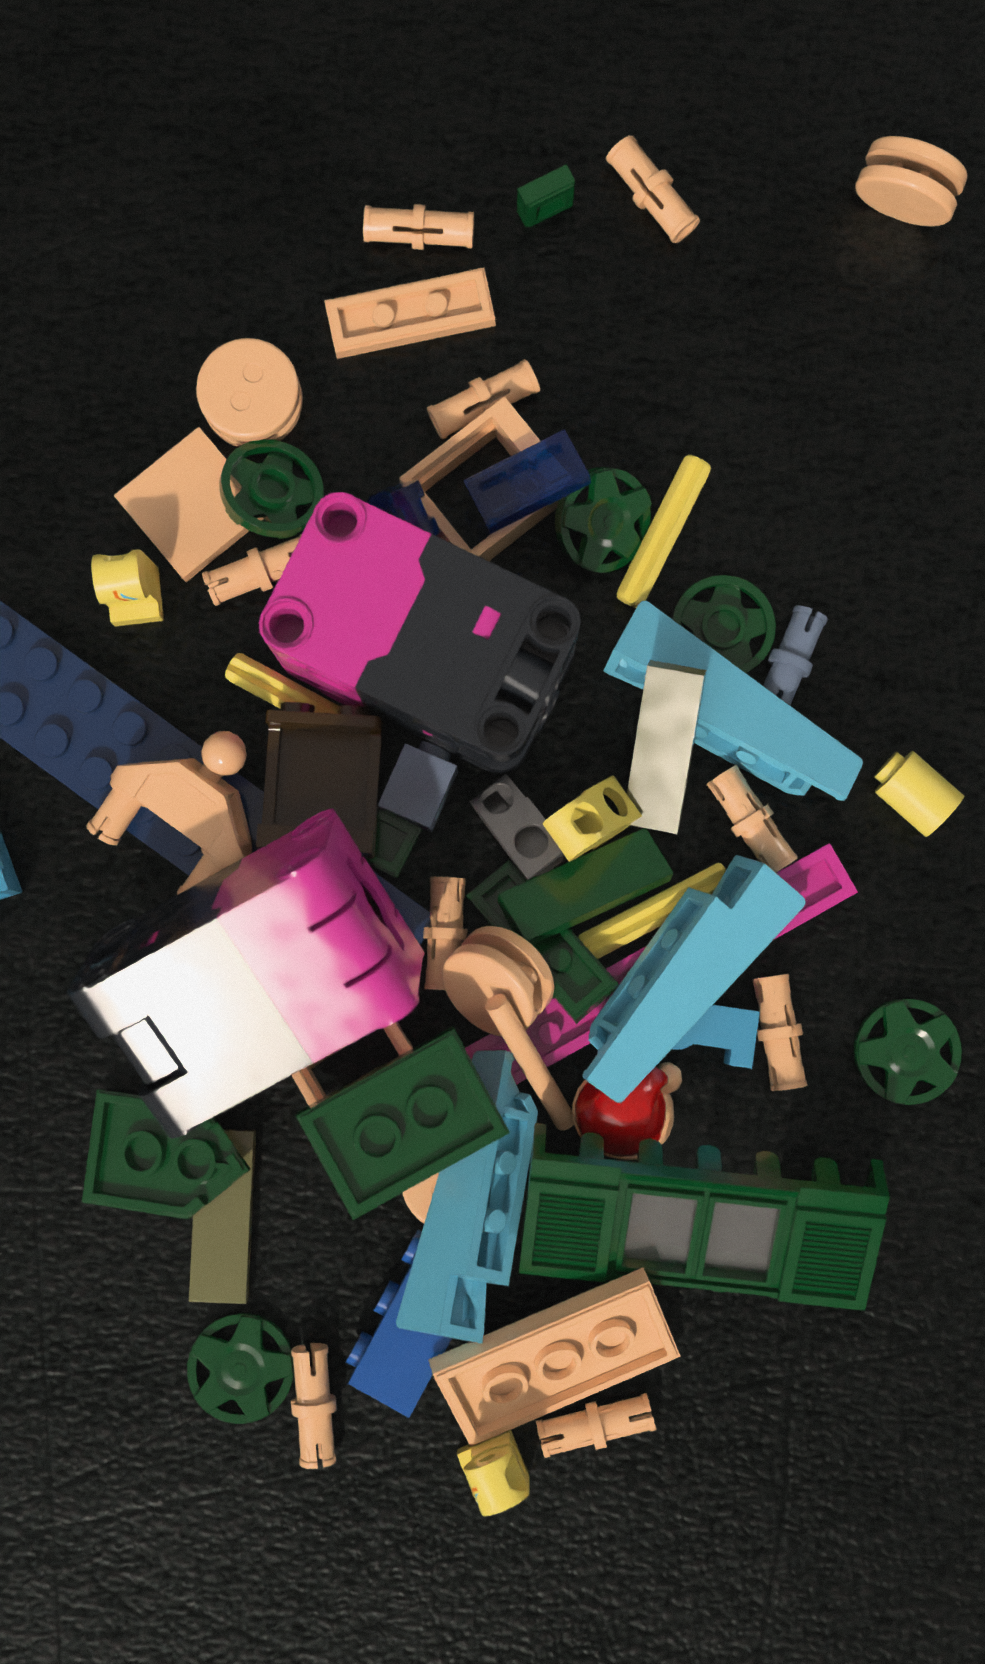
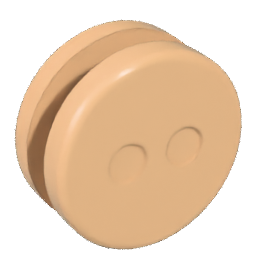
M886 136L878 138L871 144L866 156L868 166L861 170L855 188L859 197L880 213L910 224L938 226L951 220L957 206L955 196H958L963 191L967 181V171L956 157L933 144L909 137Z
M241 338L229 341L215 349L207 357L198 374L196 390L199 406L216 435L233 446L239 447L247 442L262 439L281 441L293 430L300 417L303 397L295 368L285 353L269 342L255 338Z
M485 926L476 929L447 958L443 966L442 978L444 988L456 1009L473 1025L496 1036L502 1037L485 1008V1003L489 998L497 994H504L525 1030L530 1027L537 1015L548 1006L553 998L554 980L543 956L526 939L505 928Z

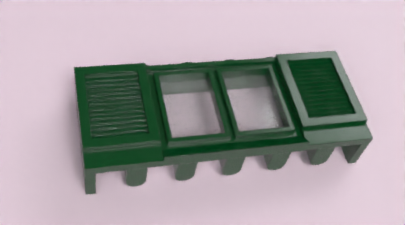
M535 1123L522 1227L519 1273L605 1283V1280H615L644 1267L650 1284L658 1286H677L715 1292L761 1295L778 1298L780 1302L865 1311L890 1198L882 1160H870L865 1187L851 1186L840 1183L837 1163L825 1157L817 1158L814 1161L812 1181L781 1178L779 1158L776 1154L768 1151H761L756 1154L753 1175L722 1172L721 1152L718 1148L711 1145H702L698 1148L695 1169L663 1165L662 1145L654 1139H643L640 1141L637 1162L604 1159V1139L597 1133H585L581 1136L579 1156L545 1153L546 1124Z

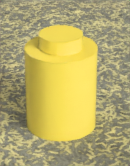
M914 751L910 752L905 758L898 752L894 753L874 776L881 782L875 793L925 837L932 834L952 814L964 798L960 791Z

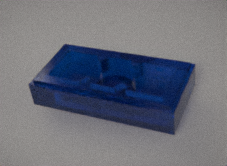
M565 429L463 480L490 534L591 484L590 475Z

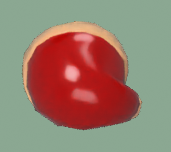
M670 1062L660 1063L620 1103L610 1099L587 1080H584L578 1087L572 1104L573 1124L580 1138L585 1133L601 1135L604 1139V1155L621 1160L637 1159L639 1143L643 1139H654L660 1142L661 1145L665 1143L674 1122V1107L670 1093L677 1091L682 1083L681 1070Z

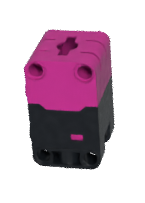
M342 492L331 493L325 496L315 506L259 621L260 633L284 670L293 678L316 688L324 695L343 705L370 708L372 716H379L382 721L417 737L420 741L431 743L450 752L453 758L463 759L491 774L499 776L504 774L510 775L519 769L538 732H541L560 694L561 685L571 667L581 624L580 614L576 606L567 598L551 592L350 494ZM549 615H557L562 617L564 620H566L569 627H567L558 619H555Z
M327 809L310 817L293 831L265 847L260 848L139 917L128 919L112 928L93 945L67 991V994L97 1037L104 1038L112 1035L143 1080L138 1095L163 1131L171 1139L189 1133L205 1120L372 1031L394 1024L411 1012L419 1001L418 990L422 958L425 953L399 911L395 909L394 903L364 857H361V851L334 809Z

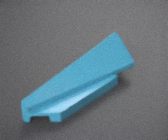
M642 601L638 604L603 670L604 672L640 689H644L646 669L650 660L706 670L694 740L695 744L788 794L804 796L811 785L832 795L837 800L844 801L847 798L863 765V761L859 756L651 603Z
M735 855L712 895L688 887L590 1025L588 1041L598 1050V1054L589 1067L584 1070L583 1078L617 1103L623 1102L805 906V898L765 863Z
M506 1050L476 1051L473 1055L472 1063L510 1133L439 1172L396 1319L398 1328L482 1343L486 1284L509 1285L532 1150L534 1125L538 1115L531 1095L519 1092L513 1079L511 1067L515 1059L512 1052Z

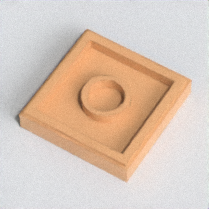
M200 427L196 428L114 495L185 582L189 581L249 532L240 524L237 525L225 511L226 508L219 491V480L226 458ZM230 480L231 491L235 497L241 490Z

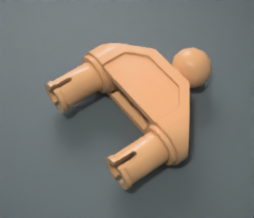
M229 731L216 732L206 739L201 751L203 765L194 758L118 765L110 776L112 790L94 817L87 823V829L93 835L97 834L99 830L103 831L98 839L110 845H117L141 806L147 807L200 846L204 854L183 886H180L177 894L252 853L251 837L239 791L222 779V776H230L237 773L243 767L247 756L243 741L238 735Z

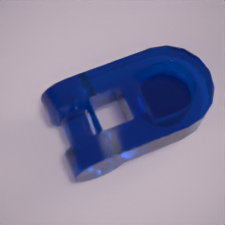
M418 479L389 486L373 494L367 500L368 504L435 536L441 533L435 517H428L421 501L425 494Z

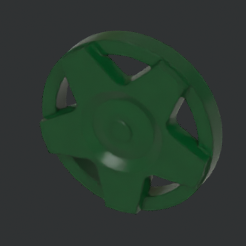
M271 439L250 441L236 448L227 458L219 480L220 496L229 517L237 525L240 524L251 532L268 537H278V539L295 536L298 532L304 530L315 506L323 498L324 494L321 475L312 460L298 448L288 443ZM268 453L265 460L260 464L246 459V457L254 454ZM293 463L305 473L308 480L293 475ZM230 480L241 490L235 497L231 491ZM310 507L303 516L297 519L296 508ZM259 517L264 518L267 522L261 521V520H259V519H257V518H259Z
M612 467L592 468L574 478L561 495L555 514L556 538L564 555L578 567L599 573L611 572L625 566L630 561L632 562L650 527V506L652 503L646 488L628 472ZM615 478L623 482L629 490L619 493ZM589 484L587 500L574 503L578 494ZM569 530L581 535L578 552L571 541ZM611 550L618 554L615 557L604 561V559Z
M712 576L695 583L682 595L672 616L675 622L679 625L682 623L693 632L694 636L746 674L763 661L770 651L775 637V616L768 599L752 583L735 576ZM715 587L709 602L704 603L692 600L698 593ZM740 591L750 596L760 609L744 608L741 604ZM765 633L763 644L759 652L753 657L749 641Z
M916 999L891 1000L875 1008L861 1023L854 1042L855 1064L865 1084L880 1097L898 1104H921L938 1097L953 1083L961 1063V1042L952 1021L936 1006ZM908 1008L922 1010L933 1017L917 1023ZM883 1017V1035L867 1039L874 1024ZM947 1040L950 1050L948 1063L940 1055V1049ZM868 1065L884 1069V1087L874 1079ZM920 1080L933 1085L923 1092L911 1094L916 1083Z
M252 1313L229 1314L211 1323L195 1340L187 1364L188 1383L199 1406L211 1416L233 1424L255 1422L275 1411L287 1396L294 1379V1363L291 1356L292 1347L288 1338L272 1321ZM238 1324L232 1338L229 1340L212 1336L213 1333L225 1326ZM263 1330L275 1339L281 1351L264 1348ZM199 1360L210 1371L203 1385L200 1383L198 1374ZM284 1378L279 1392L269 1402L266 1389L267 1384ZM229 1400H235L243 1412L229 1411L220 1407V1405Z

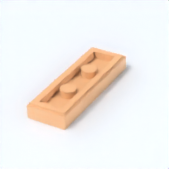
M484 268L325 300L337 359L495 326V316Z

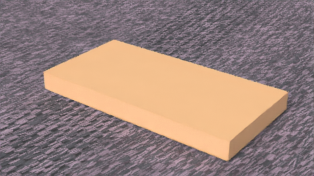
M643 1267L483 1336L482 1343L468 1342L428 1360L432 1374L469 1445L474 1446L680 1357V1354Z

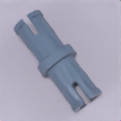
M800 605L795 606L793 609V615L779 649L771 651L768 662L772 666L763 684L766 689L789 706L793 701L802 677L806 678L810 674L813 665L809 660L823 626L826 625L828 620L824 614L818 611L814 617L810 616L813 609Z

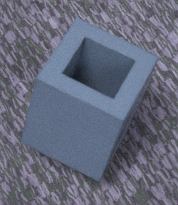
M421 741L418 749L405 743L379 801V808L432 832L458 774L457 765L449 762L452 754L425 741Z

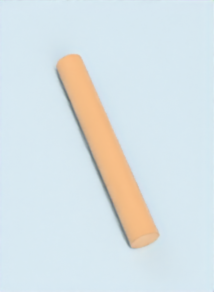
M504 994L492 996L485 1003V1008L555 1127L558 1130L569 1129L574 1125L572 1109Z

